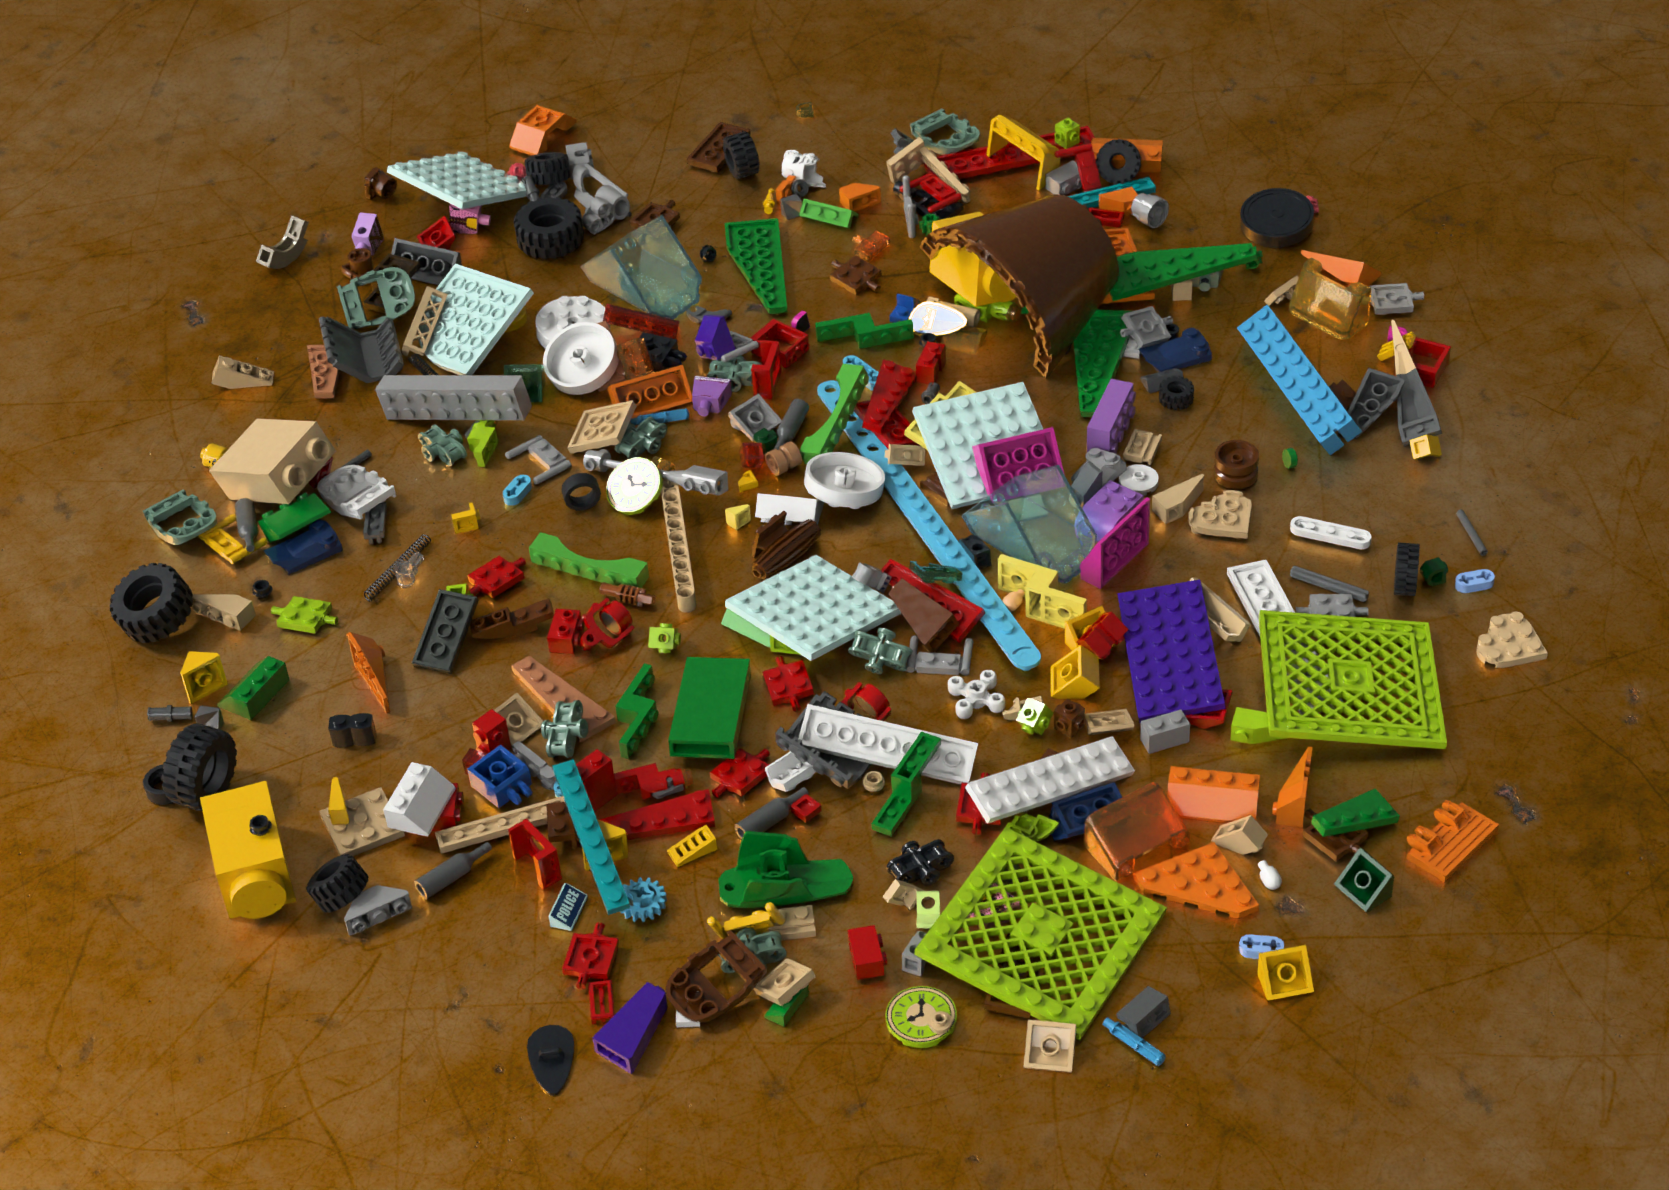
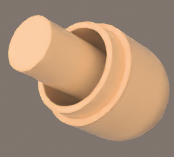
M1021 589L1017 592H1010L1002 601L1008 610L1013 612L1021 605L1022 597L1025 596V593Z

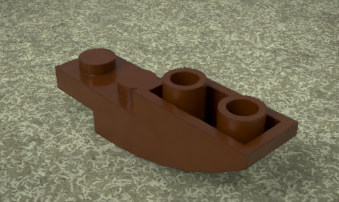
M548 598L512 612L506 607L471 620L470 623L472 637L498 639L538 630V623L553 618V606Z

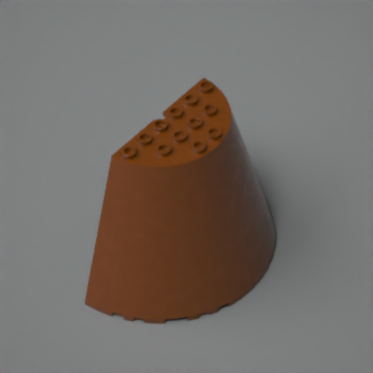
M1059 194L1046 196L936 229L925 236L919 247L933 260L944 247L950 245L951 247L962 248L966 246V251L974 252L1000 276L1012 293L1017 296L1020 306L1022 308L1026 306L1029 312L1026 318L1031 330H1036V335L1033 336L1037 349L1035 350L1033 366L1045 378L1049 377L1116 284L1119 275L1117 255L1109 236L1102 227L1101 221L1095 218L1085 205H1081L1076 200Z

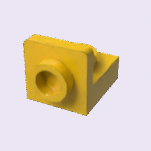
M473 502L469 503L470 510L451 514L455 534L479 529L477 521L481 520L479 509H474Z

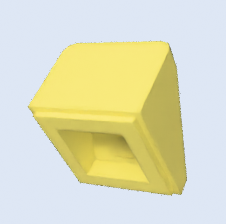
M748 504L725 510L726 522L735 530L751 521L750 505Z

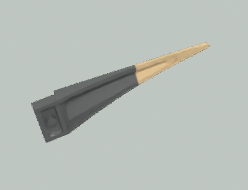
M1392 319L1396 377L1405 379V383L1397 398L1398 429L1403 445L1407 446L1410 445L1409 440L1424 435L1437 436L1442 434L1439 418L1400 331Z

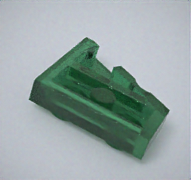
M910 561L909 569L925 583H935V581L954 583V581H962V572L956 567L929 563V567L919 566L917 561Z

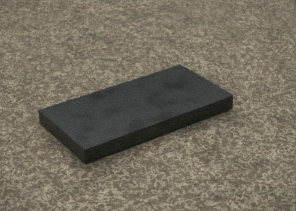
M439 589L414 655L413 666L452 674L479 601L477 597Z

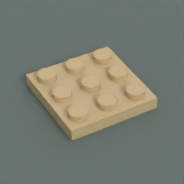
M631 400L585 410L567 447L571 454L621 443L636 408L634 401Z
M381 787L345 801L349 824L333 825L328 811L329 807L319 811L340 856L345 854L355 856L405 836L404 831L387 827L383 809L388 803V799Z

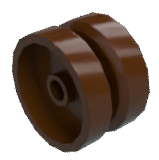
M1229 440L1220 444L1215 451L1214 478L1217 483L1233 490L1244 489L1253 485L1258 478L1259 452L1257 448L1243 440Z

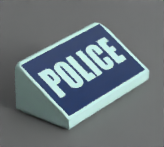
M564 883L549 914L550 927L572 931L588 895L570 884Z

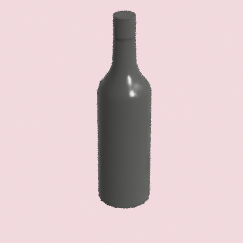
M794 399L777 429L778 441L774 449L779 450L781 445L794 440L809 411V405L804 400Z
M242 498L235 503L237 529L239 536L245 540L247 551L252 552L255 549L254 538L258 534L255 506L252 500Z
M803 787L787 798L771 800L735 824L737 835L742 840L746 831L765 832L786 818L791 809L790 805L805 794L808 795V790Z
M486 842L470 853L455 854L416 879L414 884L417 891L424 899L432 897L469 873L473 863L492 850L491 845Z

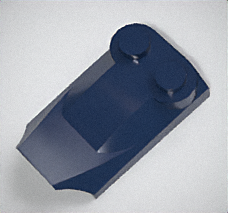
M1195 328L1184 330L1181 337L1138 349L1145 360L1152 364L1157 372L1174 368L1182 369L1212 360V353L1208 342L1201 332Z
M318 519L309 525L308 531L268 548L264 552L273 564L283 567L289 575L343 551L337 534L328 522Z
M1115 782L1052 802L1049 818L1059 822V825L1051 836L1054 841L1108 826L1113 829L1125 827L1128 824V820H1131V813Z

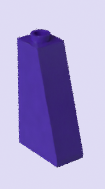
M647 982L592 1037L595 1052L632 1074L668 1008L666 992L661 987Z

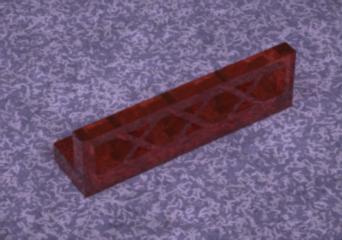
M606 304L603 321H606L608 324L672 339L676 338L680 322L611 304Z

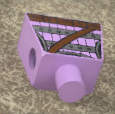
M360 212L352 233V239L355 249H368L371 255L375 254L384 236L377 214Z

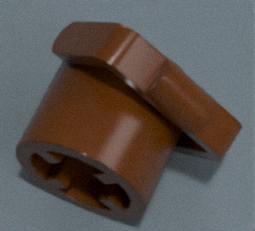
M377 167L373 168L364 179L365 198L370 200L376 195L387 199L393 195L397 188V181Z
M365 248L352 250L348 254L349 263L341 266V273L351 280L374 270L371 252Z

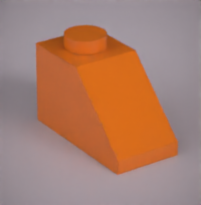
M852 183L839 188L840 203L845 209L856 212L881 203V189L879 186Z
M1133 187L1099 194V209L1124 212V217L1132 215V203L1138 194Z

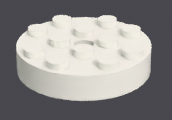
M562 296L549 302L538 312L535 320L537 339L546 348L557 333L573 325V322L577 324L606 321L610 329V316L602 304L586 296Z
M591 322L577 323L564 328L552 338L544 352L543 367L546 375L558 390L572 395L591 393L608 382L616 371L619 363V348L612 335L603 326Z
M829 452L813 457L806 465L804 478L805 488L815 498L828 503L831 507L841 506L850 507L851 509H859L862 506L870 505L879 500L882 496L885 482L884 471L878 464L863 456L845 452Z

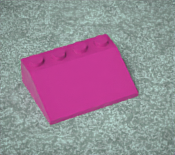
M1053 427L972 446L976 466L991 503L1067 485Z
M1146 497L1094 546L1080 564L1082 580L1101 589L1149 544L1150 498Z

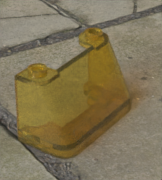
M1311 257L1303 264L1289 303V312L1336 338L1349 339L1368 325L1372 288L1360 282L1345 287L1320 274L1322 271L1321 262Z

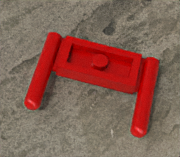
M1091 143L1055 151L1054 155L1056 158L1076 155L1075 159L1084 192L1101 188V181Z
M931 172L910 181V189L921 185L922 189L940 201L928 207V212L931 214L962 199L960 193H956L955 189L936 175L933 176ZM903 185L900 186V191H901L902 193H903Z

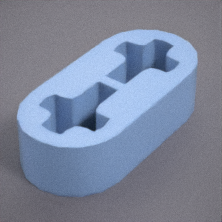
M1487 569L1460 573L1456 576L1455 589L1461 593L1490 589L1494 585L1495 575Z
M1250 934L1243 936L1239 941V953L1245 958L1259 959V953L1273 951L1271 947H1276V950L1284 949V942L1274 936Z

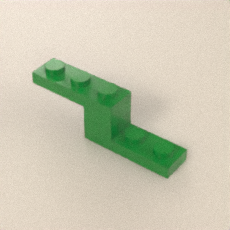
M870 313L815 323L816 339L818 342L854 335L859 349L914 338L912 319L875 326Z
M644 663L615 706L617 720L630 724L619 741L620 755L626 759H629L632 753L637 751L640 741L643 737H646L653 722H656L659 714L656 701L645 698L646 691L649 687L653 686L655 681L652 665Z
M921 731L891 775L892 794L871 823L872 830L892 837L922 792L921 773L940 747L941 738Z

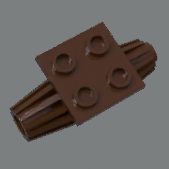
M783 511L779 515H774L769 523L765 526L761 525L755 532L756 536L752 544L751 556L755 558L759 555V557L752 564L753 575L758 579L765 580L787 568L802 556L821 535L819 525L812 519H808L787 530L784 524L787 512Z

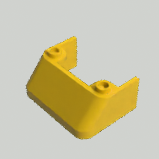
M997 115L991 120L986 155L990 157L1006 146L1008 141L1040 162L1036 189L1041 190L1046 186V174L1059 168L1061 157L1056 158L1054 155L1055 151L1059 149L1016 120Z

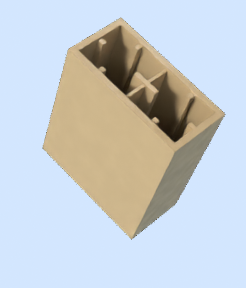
M256 419L212 466L209 472L230 500L248 498L255 502L290 504L336 450L316 421Z

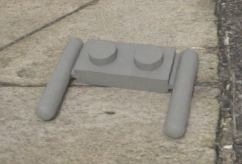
M905 175L903 176L904 212L909 237L915 238V225H918V216L916 214V204L912 203L910 196V177Z
M729 331L736 350L722 355L721 360L725 363L759 347L758 342L736 332Z
M541 435L505 453V457L511 459L529 450V453L548 469L546 472L533 478V483L536 485L572 466L570 461L566 460V457L546 439H543Z
M916 635L911 637L909 648L913 652L907 660V672L917 671V673L959 675L961 673L964 676L969 675L973 640L971 638L965 640L963 657H961V654L918 652L917 654L919 638Z

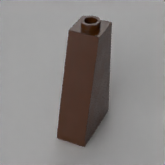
M902 578L888 593L929 653H934L959 625V622L951 612Z

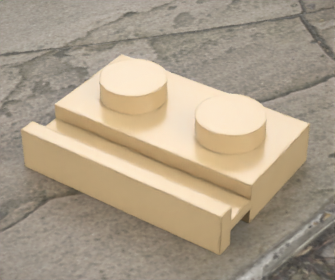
M1134 429L1123 453V460L1137 463L1148 462V465H1151L1162 441V434L1156 436L1152 432Z
M812 905L778 909L784 916L785 923L782 925L774 923L775 926L769 928V932H779L782 936V941L815 937L816 930Z

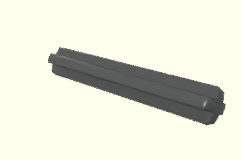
M1293 566L1290 571L1292 578L1338 594H1352L1353 599L1366 602L1369 597L1368 590L1298 566Z

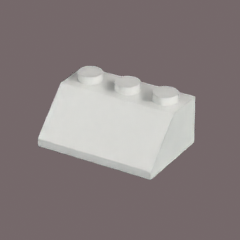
M758 493L755 517L761 518V522L769 523L774 515H779L785 511L787 512L785 525H792V522L802 523L808 519H812L818 524L824 502L818 499Z
M411 762L383 809L387 827L428 837L454 793L455 786L433 767Z

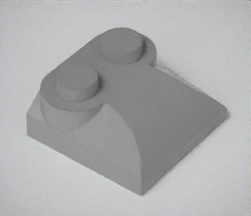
M759 394L731 410L728 414L732 427L736 430H741L753 442V436L756 432L763 428L770 431L782 422Z
M1092 448L1085 455L1086 462L1073 474L1071 481L1077 478L1085 464L1090 461L1103 471V487L1109 480L1114 481L1127 470L1126 463L1118 454L1099 448Z

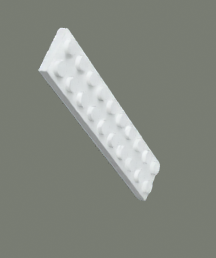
M1267 560L1227 568V575L1259 636L1258 615L1260 610L1295 613ZM1293 635L1289 636L1294 640L1296 639V637H1294ZM1304 643L1301 644V645H1302L1303 647H1305V648L1308 647V646H1307L1306 644H1304ZM1294 649L1291 650L1295 655L1298 654ZM1313 651V652H1312L1313 654H1315L1316 656H1318V654H1317L1316 651ZM1305 657L1302 659L1307 663L1309 662ZM1295 664L1292 665V666H1293L1294 668H1296V669H1299V668H1300V667H1298V666L1295 665ZM1318 666L1314 667L1318 671L1321 670ZM1307 672L1304 673V675L1308 678L1311 677V675H1309ZM1297 679L1294 680L1298 685L1301 684ZM1316 681V682H1315V683H1317L1319 686H1322V685H1323V684H1322L1321 682H1319V681ZM1308 687L1305 689V690H1307V691L1310 692V693L1313 692V691H1312L1310 688H1308ZM1295 695L1298 699H1303L1300 695ZM1321 696L1317 697L1321 701L1325 700ZM1308 703V704H1307V705H1308L1309 707H1311V708H1314V707H1315V706L1312 705L1311 703ZM1332 704L1329 705V707L1333 710L1336 709V707ZM1299 709L1301 715L1305 714Z

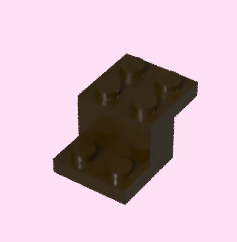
M388 254L376 266L374 271L397 267L404 270L411 279L421 267L418 261ZM377 281L372 282L373 292L363 301L364 308L386 314Z

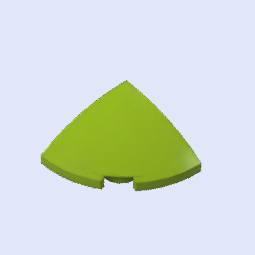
M1025 814L1021 817L1016 815L1011 823L1008 822L1006 827L1036 842L1052 834L1058 827L1059 822L1038 814L1037 818Z

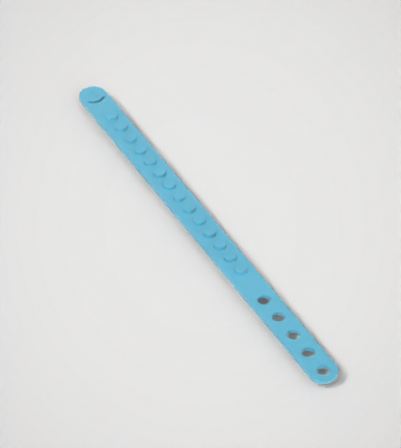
M835 380L825 381L817 387L818 396L831 414L836 407L840 395V386ZM829 388L836 389L834 392H826L825 390ZM853 412L850 417H855L857 420L848 421L844 432L863 457L872 460L882 468L885 474L884 487L964 598L984 609L985 614L980 620L1011 663L1023 671H1029L1038 666L1041 662V654L905 468L900 464H888V458H884L885 450H888L872 431L862 427L863 421ZM859 432L868 433V435L866 436H859L857 434ZM870 447L879 448L877 451H869L868 449Z

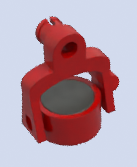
M607 597L599 604L593 603L587 613L582 615L588 630L581 636L580 648L583 646L582 650L589 651L598 643L607 648H613L631 634L635 627L632 625L633 620L626 607L615 600L607 605L609 602ZM597 612H599L603 625L611 633L619 635L617 638L613 639L607 636L597 626L593 618Z
M858 682L853 689L845 691L844 699L841 701L853 709V698L855 697L861 709L876 720L885 721L891 715L888 699L879 689L871 684H866L862 688V683Z

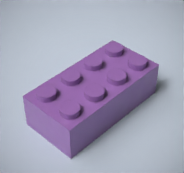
M1110 379L1087 426V452L1092 448H1099L1111 453H1117L1118 443L1122 442L1124 430H1128L1130 418H1133L1135 414L1133 403L1136 392L1133 391V383Z

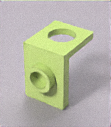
M917 891V928L930 929L940 916L939 891ZM924 897H932L935 900L934 906L925 908L921 903Z

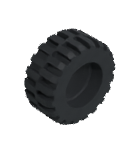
M561 197L538 198L536 201H530L518 210L514 218L518 247L525 254L531 255L533 258L539 257L547 260V258L557 259L559 256L564 257L567 253L571 254L574 252L575 248L577 249L584 239L580 209L573 202L571 203L567 199L563 200Z
M149 563L148 566H139V569L132 570L127 577H123L120 580L121 583L114 588L115 593L111 595L110 612L113 620L128 637L141 643L158 642L159 639H166L169 637V634L178 631V627L186 622V617L191 613L190 607L193 605L192 590L174 568L162 563H158V565L157 563ZM159 597L153 605L144 609L151 600Z
M195 723L183 728V731L177 734V738L171 743L170 750L167 751V758L163 763L164 771L162 773V787L165 795L171 802L202 811L200 797L224 792L229 789L237 763L236 744L229 733Z

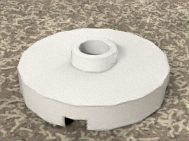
M1135 464L1126 467L1127 470L1119 476L1120 485L1142 495H1147V492L1150 491L1152 493L1158 487L1159 476L1157 472L1146 465Z

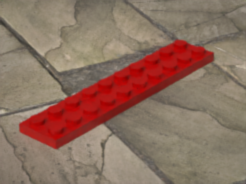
M1089 126L1080 127V143L1072 147L1092 142V139L1095 137ZM1055 132L1040 135L1041 138L1059 150L1065 149L1055 142ZM1008 142L1006 146L990 157L986 155L988 146L937 156V159L940 162L943 161L947 165L948 170L951 173L954 172L959 179L991 174L992 172L1005 171L1031 164H1040L1038 160L1011 142ZM1073 154V155H1068V156H1064V157H1061V158L1074 157V156H1076V155ZM922 163L926 174L931 172L933 176L936 175L925 163Z

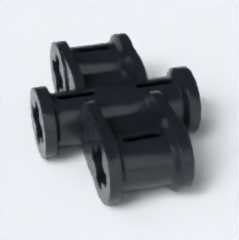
M941 839L934 840L922 847L916 841H909L901 848V856L895 857L888 862L886 870L889 874H893L897 880L911 884L921 879L925 886H929L939 879L940 870L949 867L953 863L954 855L946 850L945 844Z

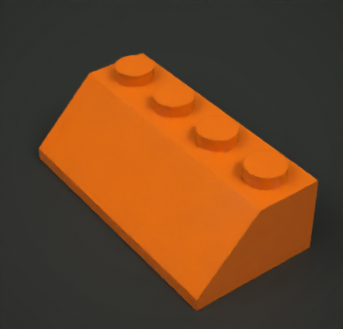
M1092 139L1091 144L1095 160L1100 148L1105 143L1115 139ZM1122 139L1131 142L1138 149L1141 156L1139 172H1161L1163 140ZM1119 154L1115 155L1111 161L1112 166L1116 169L1124 167L1126 162L1125 158Z
M683 365L616 383L607 388L612 405L631 400L634 401L636 408L631 418L693 402Z
M1170 766L1165 817L1229 823L1251 815L1256 820L1260 775Z

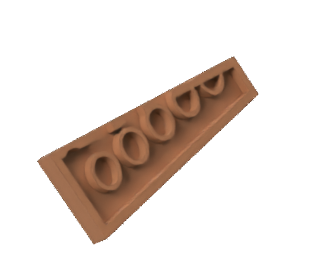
M528 656L512 665V671L553 714L558 701H564L565 703H570L574 700L581 701L583 705L581 719H585L588 723V734L585 738L576 736L580 742L616 723L615 717L532 657Z

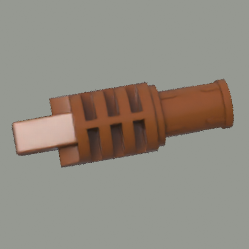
M602 582L600 585V595L615 597L619 602L643 607L644 603L652 605L656 602V596L647 594L644 588L626 584L617 586Z

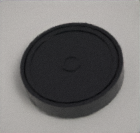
M1271 188L1259 191L1251 195L1241 207V230L1250 241L1264 247L1282 248L1292 246L1304 240L1311 233L1314 225L1313 205L1306 196L1291 189Z

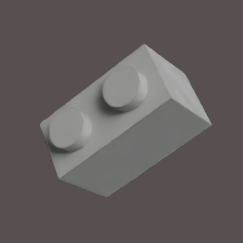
M1074 161L1046 174V189L1054 195L1065 196L1082 187L1077 163Z
M1182 710L1141 721L1140 740L1149 754L1189 742L1190 723Z

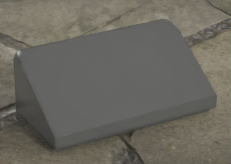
M1174 368L1142 376L1140 379L1149 393L1159 391L1160 383L1168 377H1183V371Z

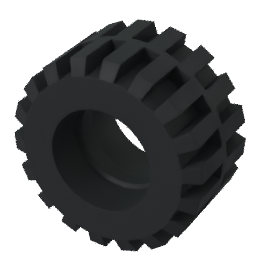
M746 131L725 137L723 140V150L732 175L736 179H741L757 174L760 167L759 156L751 136Z
M547 152L535 154L525 159L526 176L531 175L535 185L557 184L571 177L567 154Z
M345 854L333 858L320 867L309 880L306 890L322 911L329 913L339 910L352 902L365 888L369 876L352 855Z

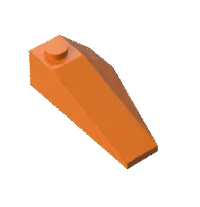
M1304 250L1301 251L1303 256L1348 284L1347 287L1350 289H1367L1382 273L1363 262Z

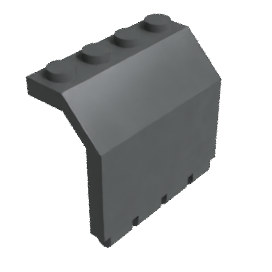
M328 316L319 318L327 360L333 367L366 383L380 381L384 375H396L402 370L404 362L392 319L387 317L376 330L360 333Z
M825 691L820 696L816 694L809 703L810 705L854 714L855 712L842 702H839L835 707L837 699ZM806 708L788 731L784 732V728L780 726L775 733L777 745L785 751L789 750L794 753L799 761L812 765L817 773L829 776L831 781L839 787L850 788L860 781L872 765L819 752L814 748L810 750L803 747L802 740H798Z

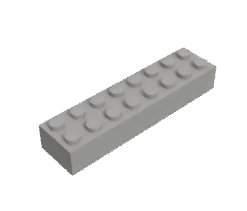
M384 375L375 389L386 418L392 420H525L532 407L521 375Z

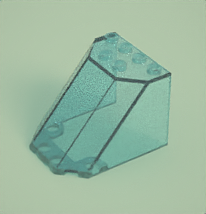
M663 215L631 231L580 266L590 282L654 316L674 320L679 314L684 313L692 305L699 302L700 294L698 292L702 276Z
M1059 465L1013 477L961 515L973 535L1009 557L1058 571V582L1064 584L1081 573L1080 564L1093 549V544L1096 543L1097 534Z

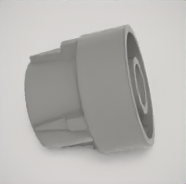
M1141 193L1134 199L1131 211L1132 215L1143 224L1151 228H1157L1167 218L1169 204L1165 199L1157 195Z

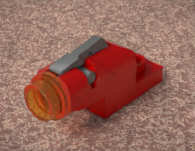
M656 763L614 773L617 795L639 789L642 800L652 797L660 799L670 794L685 791L689 786L693 785L691 771L689 768L684 769V767L659 772Z

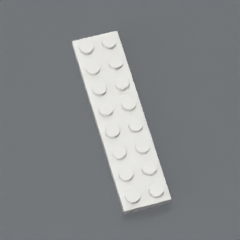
M810 704L807 705L798 740H802V746L806 749L812 750L814 748L819 752L896 769L922 731L941 738V745L921 775L956 784L969 783L978 748V743Z
M1113 736L969 782L965 788L988 824L1130 777L1135 770Z

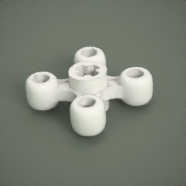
M984 670L980 675V680H973L968 684L960 676H953L948 680V691L951 695L965 696V699H961L956 703V715L960 719L970 718L973 708L979 709L984 705H987L990 711L994 713H1000L1004 710V696L1001 693L990 694L987 691L993 689L997 684V676L994 671Z

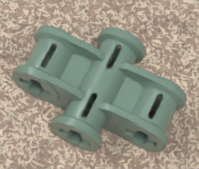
M743 356L736 357L725 363L722 360H714L709 365L710 372L707 374V377L716 378L717 376L720 379H729L731 382V392H737L741 389V385L753 386L752 364H762L757 361H746Z
M647 417L636 428L634 424L629 423L621 443L615 445V451L619 454H625L628 459L639 457L646 449L649 453L655 454L661 447V439L667 433V425L656 422L653 417Z
M434 424L428 431L418 434V439L423 446L422 453L429 462L434 461V458L438 456L448 466H452L458 459L467 457V452L462 445L463 438L456 429H452L449 434H446Z
M879 628L877 631L878 637L862 631H855V639L848 652L856 657L869 660L865 664L866 670L882 674L884 671L882 667L885 665L895 670L906 671V663L913 650L905 645L892 642V639L896 637L893 631Z
M574 700L570 703L558 701L555 706L553 722L550 720L542 722V736L544 739H548L546 743L548 757L555 758L556 756L563 755L567 758L572 757L576 736L580 738L587 736L588 723L585 719H581L583 705L580 700Z
M744 928L736 934L746 947L762 962L766 970V964L779 962L787 955L786 949L781 944L782 936L777 931L757 935L753 928ZM718 954L722 961V971L725 973L735 972L724 958Z

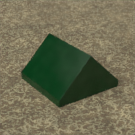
M1359 848L1334 885L1365 912H1369L1392 897L1394 875L1363 848Z

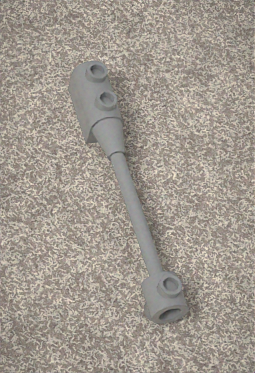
M606 449L599 451L588 450L583 459L584 467L588 471L606 472L609 467L616 468L622 463L611 460V455ZM696 465L687 470L665 471L659 469L662 478L682 486L687 491L694 490L703 494L709 493L718 496L728 491V474L726 471Z

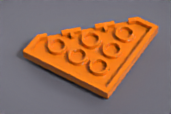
M1215 842L1133 873V879L1145 895L1153 896L1157 894L1166 897L1168 901L1185 904V902L1198 905L1199 909L1216 913L1218 910L1230 913V917L1237 919L1259 911V904Z

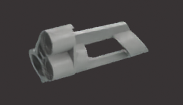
M588 163L583 165L577 164L574 167L573 181L576 186L574 197L586 208L582 217L583 227L591 233L597 234L608 227L615 218L621 220L628 215L630 202L625 191ZM586 174H590L604 185L597 190L595 198L584 189L583 178Z

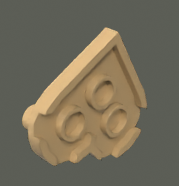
M1225 490L1222 495L1214 496L1211 502H1201V506L1192 507L1189 511L1188 521L1191 531L1194 534L1201 533L1247 539L1252 508L1251 500L1244 497L1240 491Z
M1517 611L1491 617L1488 634L1479 636L1476 650L1478 658L1483 663L1487 661L1488 663L1496 664L1495 668H1507L1547 659L1548 655L1532 625L1527 619L1523 618L1522 613Z

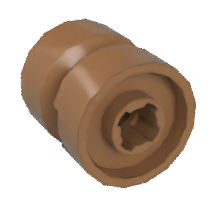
M791 441L781 445L779 450L775 448L765 455L769 469L776 476L788 471V468L792 469L802 463L801 453L798 447Z

